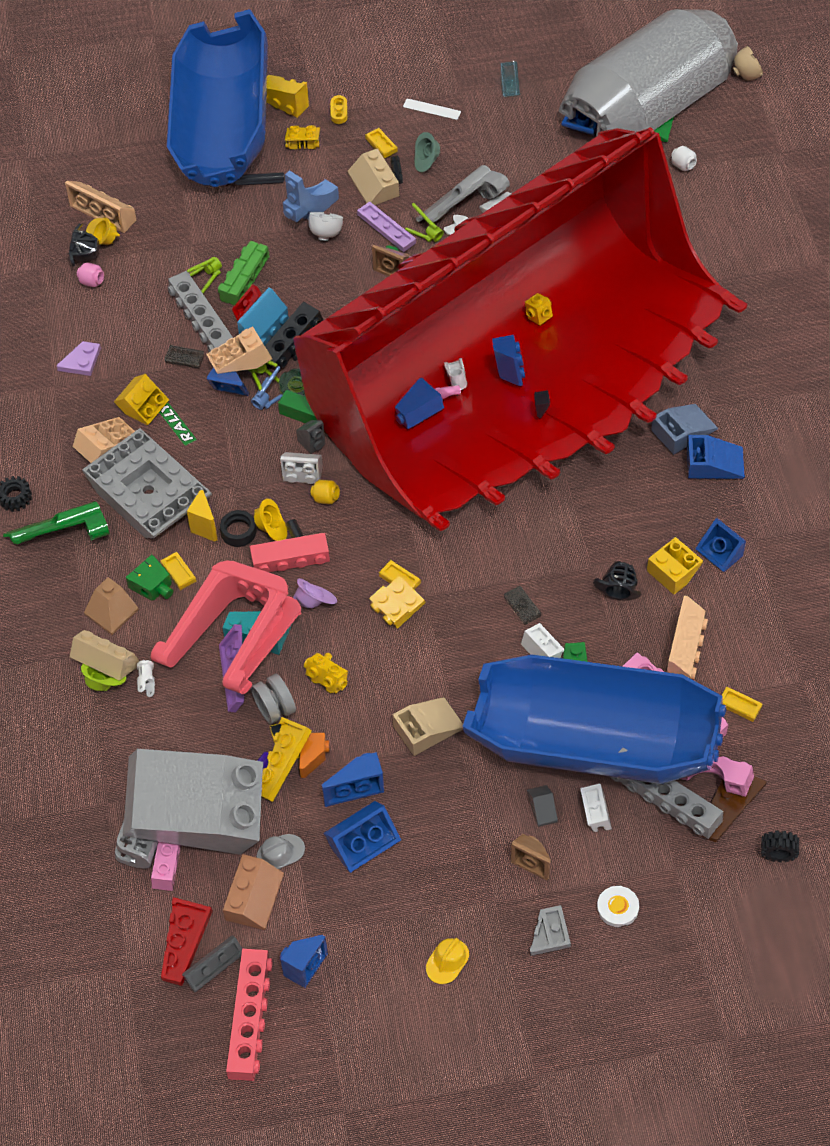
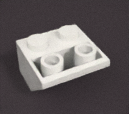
M285 452L281 456L283 481L313 484L321 480L322 455Z

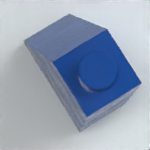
M419 378L395 406L397 422L410 429L444 409L441 394L423 378Z

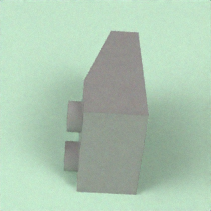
M136 749L129 756L123 836L241 855L259 842L263 762L228 755Z

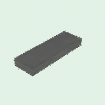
M232 935L185 971L182 976L191 990L196 992L240 958L242 955L241 945L236 937Z

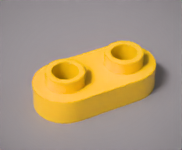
M341 95L334 96L330 101L331 120L336 124H342L348 118L347 99Z

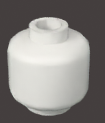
M680 146L672 152V164L680 170L688 171L696 165L695 152L686 146Z

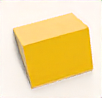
M201 490L187 510L190 531L206 539L217 541L214 518L204 491Z

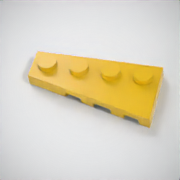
M281 717L279 722L281 724L279 733L276 732L273 739L275 741L273 751H269L267 757L269 763L262 773L261 797L271 802L274 801L312 732L309 728Z

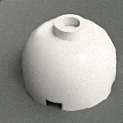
M311 212L308 219L309 228L314 235L319 236L318 239L327 241L329 237H335L339 234L343 225V217L332 213L327 215L324 212Z

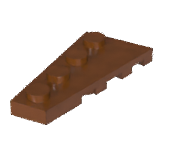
M754 776L745 797L727 792L725 782L722 779L711 804L723 811V822L715 829L708 840L716 843L729 829L735 819L741 815L747 805L754 800L760 790L766 786L767 781Z

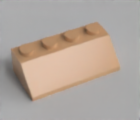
M65 182L71 207L95 219L108 218L110 222L116 225L117 230L123 233L136 221L135 210L132 206L126 205L118 199L112 198L104 192L98 191L82 182Z
M688 596L683 598L667 672L683 674L695 680L697 668H694V662H699L701 652L697 651L698 646L702 647L704 635H701L702 630L706 631L708 619H705L706 611Z

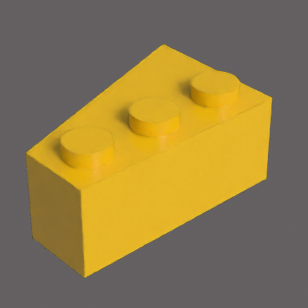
M268 75L266 103L298 118L309 107L307 82L297 83L294 79L287 81L284 77Z

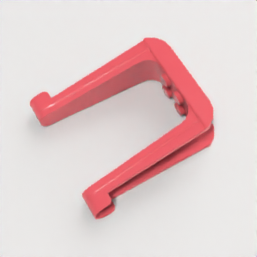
M235 561L219 562L212 567L210 574L166 643L162 641L156 643L151 652V659L164 666L174 667L234 599L246 597L251 602L259 601L264 607L223 677V686L226 689L246 694L252 687V683L248 678L298 615H301V606L296 599L287 596L288 585L282 577Z

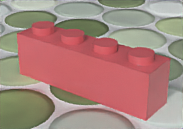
M325 533L250 546L253 568L266 572L285 571L291 568H303L308 565L330 562Z

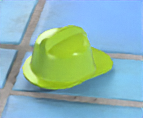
M85 664L81 666V672L85 676V684L90 689L96 691H106L111 686L121 685L127 679L125 676L119 681Z

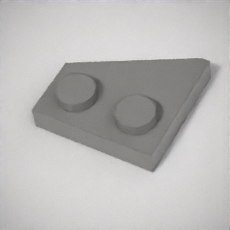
M561 905L541 909L534 932L533 943L530 948L531 956L571 947Z

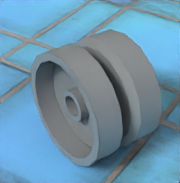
M277 673L266 678V684L260 681L252 685L251 692L262 716L270 725L279 721L281 714L289 716L296 712L292 695L283 679Z

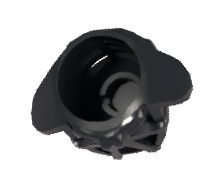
M81 223L75 227L71 237L68 261L71 266H75L74 261L80 263L95 260L99 251V240L84 230L80 231V228L83 226Z
M614 562L602 580L595 578L593 581L594 586L614 600H632L641 596V591L635 590L638 583L633 565L625 562Z

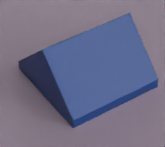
M576 109V116L573 119L565 116L561 125L567 129L596 136L598 123Z
M716 518L695 549L725 572L743 557L746 541Z

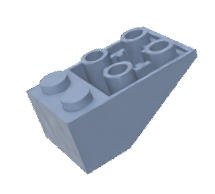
M696 404L668 408L657 414L656 419L652 421L651 430L674 455L687 447L688 435H709L718 430V427Z

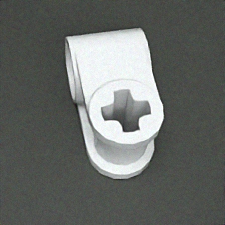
M462 358L451 363L444 362L451 386L459 385L461 390L466 388L467 380Z

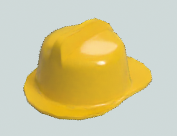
M108 218L93 219L86 229V232L99 240V245H110L115 237L120 236L117 233L116 225L110 222Z
M271 499L263 500L260 507L255 509L254 512L256 526L268 533L275 541L285 540L287 537V527L278 505Z
M448 938L441 941L426 964L428 977L438 984L452 982L468 961L469 950L467 946L458 938Z

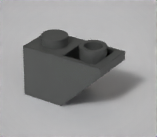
M310 420L296 430L297 441L310 454L322 449L325 445L324 425L321 420Z

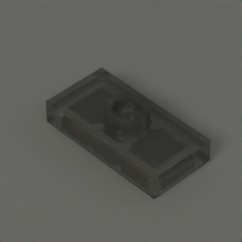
M170 345L165 356V363L200 369L205 354L201 350Z
M521 586L504 594V599L524 625L541 617L540 610Z

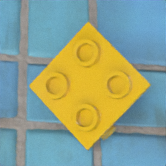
M309 125L306 128L290 126V128H287L285 135L286 148L298 149L297 141H299V149H301V141L304 140V149H306L307 140V148L316 149V147H319L320 127Z

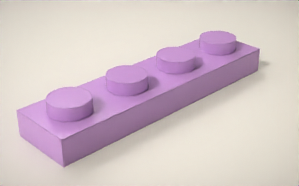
M371 202L357 210V215L401 251L405 252L416 244L415 237Z

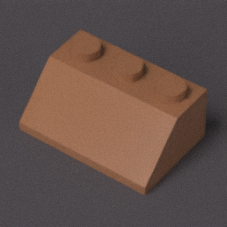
M242 854L223 908L225 920L266 930L284 873L263 859Z

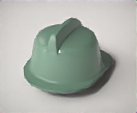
M428 132L420 134L415 143L414 163L416 170L419 172L427 171L440 154L439 143Z

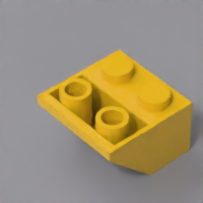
M146 374L134 377L114 403L127 416L145 425H149L169 399Z
M675 537L648 558L647 572L675 595L689 583L703 563V560Z

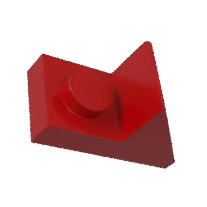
M251 285L232 308L237 320L262 295L257 286Z

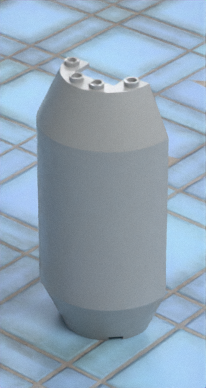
M669 10L578 70L563 98L559 112L569 119H573L576 116L577 109L598 123L596 137L600 131L616 128L635 132L649 127L655 130L728 78L738 47L734 33L727 20L711 10Z

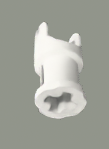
M142 660L137 663V670L139 671V677L137 678L138 691L143 692L146 690L147 696L152 697L155 692V679L152 675L154 663L149 660Z

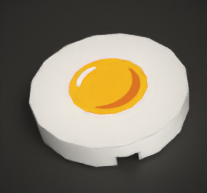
M612 886L600 894L597 910L601 920L613 927L627 926L637 918L639 900L629 888Z

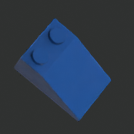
M377 752L365 753L356 757L322 784L325 807L384 793L383 772Z

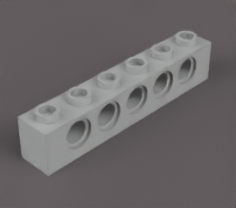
M187 271L168 279L169 286L167 288L169 294L175 297L178 307H182L186 319L191 320L194 331L199 332L200 339L203 343L207 344L209 352L233 338Z
M622 748L618 753L626 752L628 750ZM611 777L614 781L626 785L631 792L640 794L648 803L657 805L662 812L674 816L679 823L691 827L700 836L703 835L709 839L715 829L723 822L722 810L675 780L664 784L651 783L647 785L643 781Z

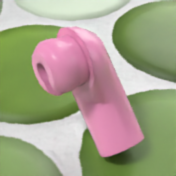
M459 385L435 388L441 394L442 399L461 393Z

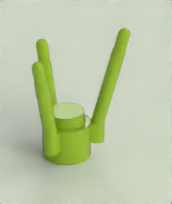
M412 203L416 211L429 224L426 229L427 235L407 227L405 230L426 239L428 242L432 240L435 242L439 241L443 237L444 231L435 225L415 203Z
M212 257L205 262L191 267L187 272H192L190 273L191 277L203 270L207 274H213L201 290L204 293L214 279L221 274L219 269L222 268V265L218 258Z
M273 361L267 362V364L277 367V363ZM266 363L256 369H249L257 387L261 391L262 385L256 373L266 372L271 376L272 372L267 369ZM275 376L274 380L281 383V380Z

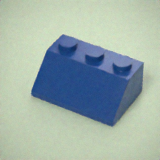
M376 801L324 832L333 852L350 873L401 841L386 808Z

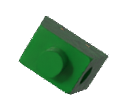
M150 555L126 576L128 588L151 601L160 595L168 599L173 594V589L170 588L172 584L170 574L153 555Z

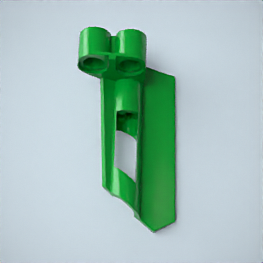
M94 501L57 513L52 518L3 534V537H10L13 543L20 544L32 540L38 535L62 528H69L81 523H85L91 540L109 535L110 533L99 504Z

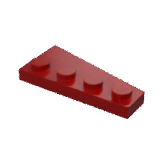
M173 897L172 913H170L169 933H167L166 939L167 947L164 953L161 974L162 981L180 986L183 985L185 979L182 974L191 966L213 912L212 907Z

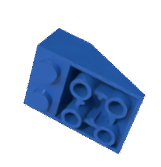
M688 435V478H745L743 447L709 435Z

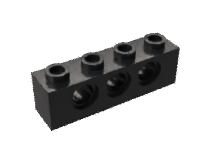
M303 301L265 345L272 357L270 361L277 363V367L279 366L280 370L288 364L292 355L296 354L292 337L301 336L323 321L319 310ZM266 363V365H268L274 370L277 368Z

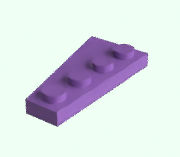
M234 624L219 644L223 677L242 646V625ZM225 688L228 712H236L244 703V694Z

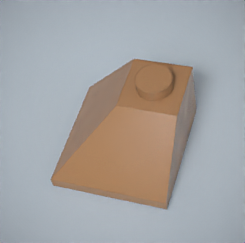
M378 245L372 246L373 270L386 276H390L398 271V265L411 257L409 254Z
M108 577L94 590L84 614L113 635L139 608L125 590Z
M520 835L511 844V863L548 881L550 878L551 859L542 843L533 836Z

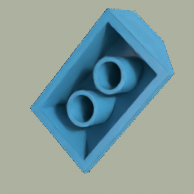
M268 288L238 320L239 334L253 326L265 346L289 319L287 306L271 288Z

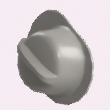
M296 835L273 836L265 840L263 845H261L257 852V858L263 859L275 868L280 869L301 859L305 852V845L302 839Z

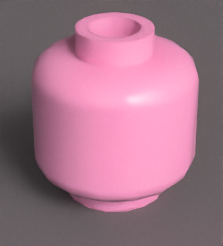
M84 263L78 268L77 277L81 284L97 287L103 282L104 272L99 265Z

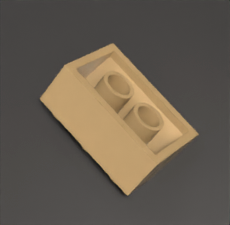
M378 148L363 153L348 170V175L366 204L371 202L376 205L399 197V182Z
M85 630L73 637L70 657L119 681L137 668L139 659L134 653L126 650L124 647L117 646L109 640L102 639L92 632Z

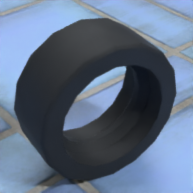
M235 510L225 514L221 519V536L228 545L242 547L254 540L257 533L256 525L250 513ZM236 522H243L249 525L248 531L241 535H232L227 532V528Z

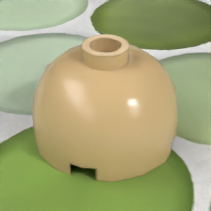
M748 46L736 54L734 58L735 67H733L736 76L740 75L747 81L757 79L763 75L757 58L752 55L753 52Z

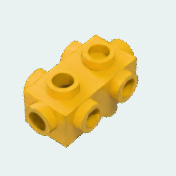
M316 653L311 658H307L304 662V668H306V675L311 678L313 683L322 684L330 693H337L346 687L348 671L332 662V655L330 653H325L324 656Z

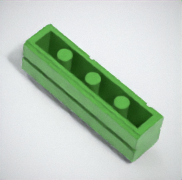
M250 241L247 247L244 246L242 248L240 258H236L233 269L226 274L225 282L221 283L218 287V293L222 302L235 306L254 283L269 258V248L266 245H259L256 242Z

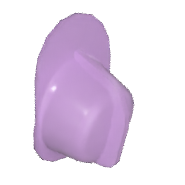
M297 579L299 586L293 598L301 606L315 608L322 602L328 604L337 603L336 597L331 592L310 584L303 579Z

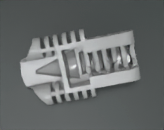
M123 821L116 842V860L136 868H149L156 853L158 841L123 836Z

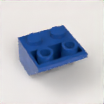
M514 335L493 338V348L500 378L518 386H523L522 378H525L524 367H520L524 365L522 355L518 353L521 352L519 341L515 342Z

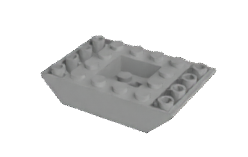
M141 428L82 469L96 493L144 538H155L186 515L189 506L199 491H204L206 499L212 495L205 486ZM146 490H153L151 494H145L144 492Z

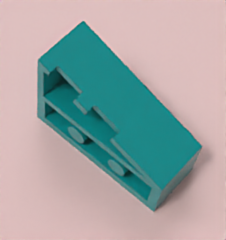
M261 611L229 612L222 627L224 637L234 624L242 625L243 644ZM291 626L271 649L270 653L280 654Z

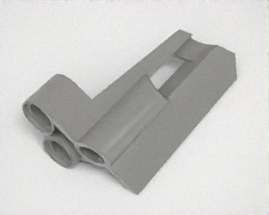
M481 165L423 213L432 222H435L445 215L451 207L476 189L483 198L490 200L508 188L510 182L505 175L491 171L489 167ZM421 215L416 218L417 222L424 219Z

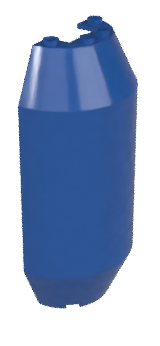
M250 9L235 13L234 18L238 26L210 33L204 21L189 25L172 55L167 148L185 176L199 184L218 187L234 183L245 173L261 152L265 143L268 40L264 29Z
M527 655L483 664L478 679L481 692L475 710L467 711L463 723V730L466 735L508 762L664 784L710 770L713 763L718 762L719 750H717V747L721 746L723 741V734H720L722 717H725L726 705H723V696L683 674ZM622 748L628 750L625 752L618 753Z

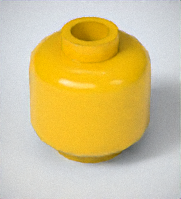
M318 480L311 487V496L316 503L333 504L339 498V486L332 480Z

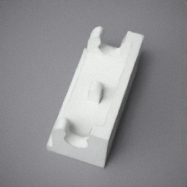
M540 623L525 630L521 645L530 655L561 658L564 648Z
M601 784L580 788L588 826H591L594 832H597V828L603 826L606 831L611 830L612 827Z

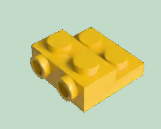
M400 576L387 587L383 585L369 598L372 602L370 604L371 608L377 614L381 612L384 615L382 618L389 626L393 624L397 629L426 603Z

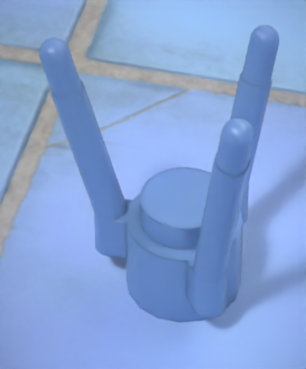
M279 366L270 378L266 377L262 383L261 391L258 390L251 399L253 406L259 410H262L264 407L268 409L273 403L280 400L284 394L282 393L269 401L270 397L265 392L280 370Z

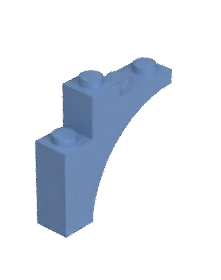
M290 170L285 174L287 199L283 202V212L287 218L298 222L301 218L308 220L311 212H324L339 199L338 187L326 179L315 186L305 188L301 177Z

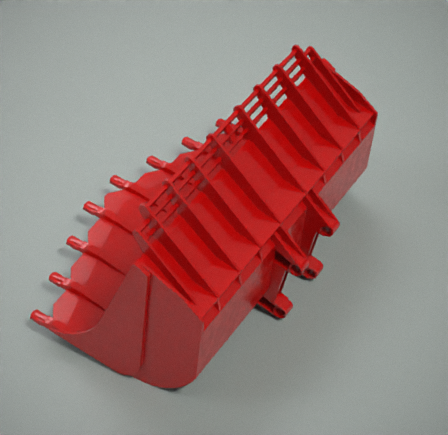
M651 127L636 132L616 128L600 131L597 137L481 215L467 218L454 227L455 232L426 252L409 257L398 265V271L301 336L293 337L306 399L317 420L323 422L324 430L330 439L365 479L417 516L426 520L431 526L439 531H443L449 527L450 522L441 516L440 512L458 509L477 494L482 495L494 505H499L505 500V495L494 487L514 483L533 468L550 480L555 479L559 476L560 470L549 463L550 461L568 458L587 443L594 446L598 451L608 454L614 450L615 445L603 436L625 431L629 426L632 414H635L639 419L647 423L655 420L657 413L647 408L643 402L659 391L664 376L677 385L685 383L688 376L680 372L673 365L690 354L694 340L707 348L717 345L718 339L703 329L720 317L723 305L739 313L747 308V303L723 288L711 276L698 258L685 228L659 133L654 132ZM537 293L549 298L553 314L550 319L541 325L528 319L526 314L525 301ZM514 335L515 342L519 341L521 352L518 353H521L524 365L520 367H524L525 378H522L523 386H518L500 378L493 348V338ZM462 358L467 387L462 389L458 395H451L442 399L444 409L410 429H407L403 424L400 425L395 417L397 415L395 406L419 378H423L434 389L451 386L444 362L451 363ZM548 390L550 406L542 418H538L534 394L535 392Z

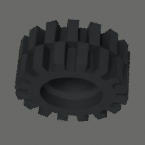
M11 476L10 480L8 477L5 478L6 482H0V506L4 507L6 511L10 508L11 512H14V509L20 511V507L25 509V504L29 505V500H32V493L28 482L24 478L21 480L19 476H17V479L14 476ZM12 491H21L16 497L7 496Z
M779 830L775 831V833L772 831L768 832V834L765 833L761 838V854L765 859H771L773 862L775 860H778V862L793 861L799 856V837L796 834L793 835L792 832H779Z

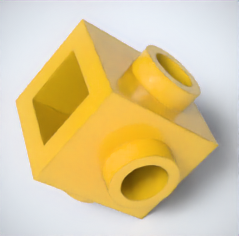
M537 293L525 301L528 319L538 325H541L553 316L549 298Z

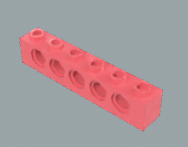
M242 949L226 1069L228 1079L254 1081L255 1073L259 1074L260 1060H257L258 1053L262 1052L263 1041L260 1039V1032H264L265 1019H262L263 1011H267L268 999L265 998V991H269L270 978H267L268 971H272V958H269L268 950ZM254 971L260 972L258 976H251V973ZM252 991L258 992L256 996H248ZM250 1011L255 1012V1015L252 1017L245 1016ZM246 1032L253 1033L251 1037H243V1034ZM245 1052L250 1053L248 1058H240L241 1054Z

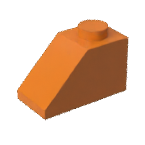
M311 733L300 752L299 769L301 778H306L326 760V752L330 751L329 740H326L325 733Z

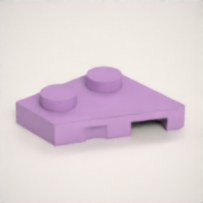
M83 341L57 364V370L91 376L101 349L100 344Z

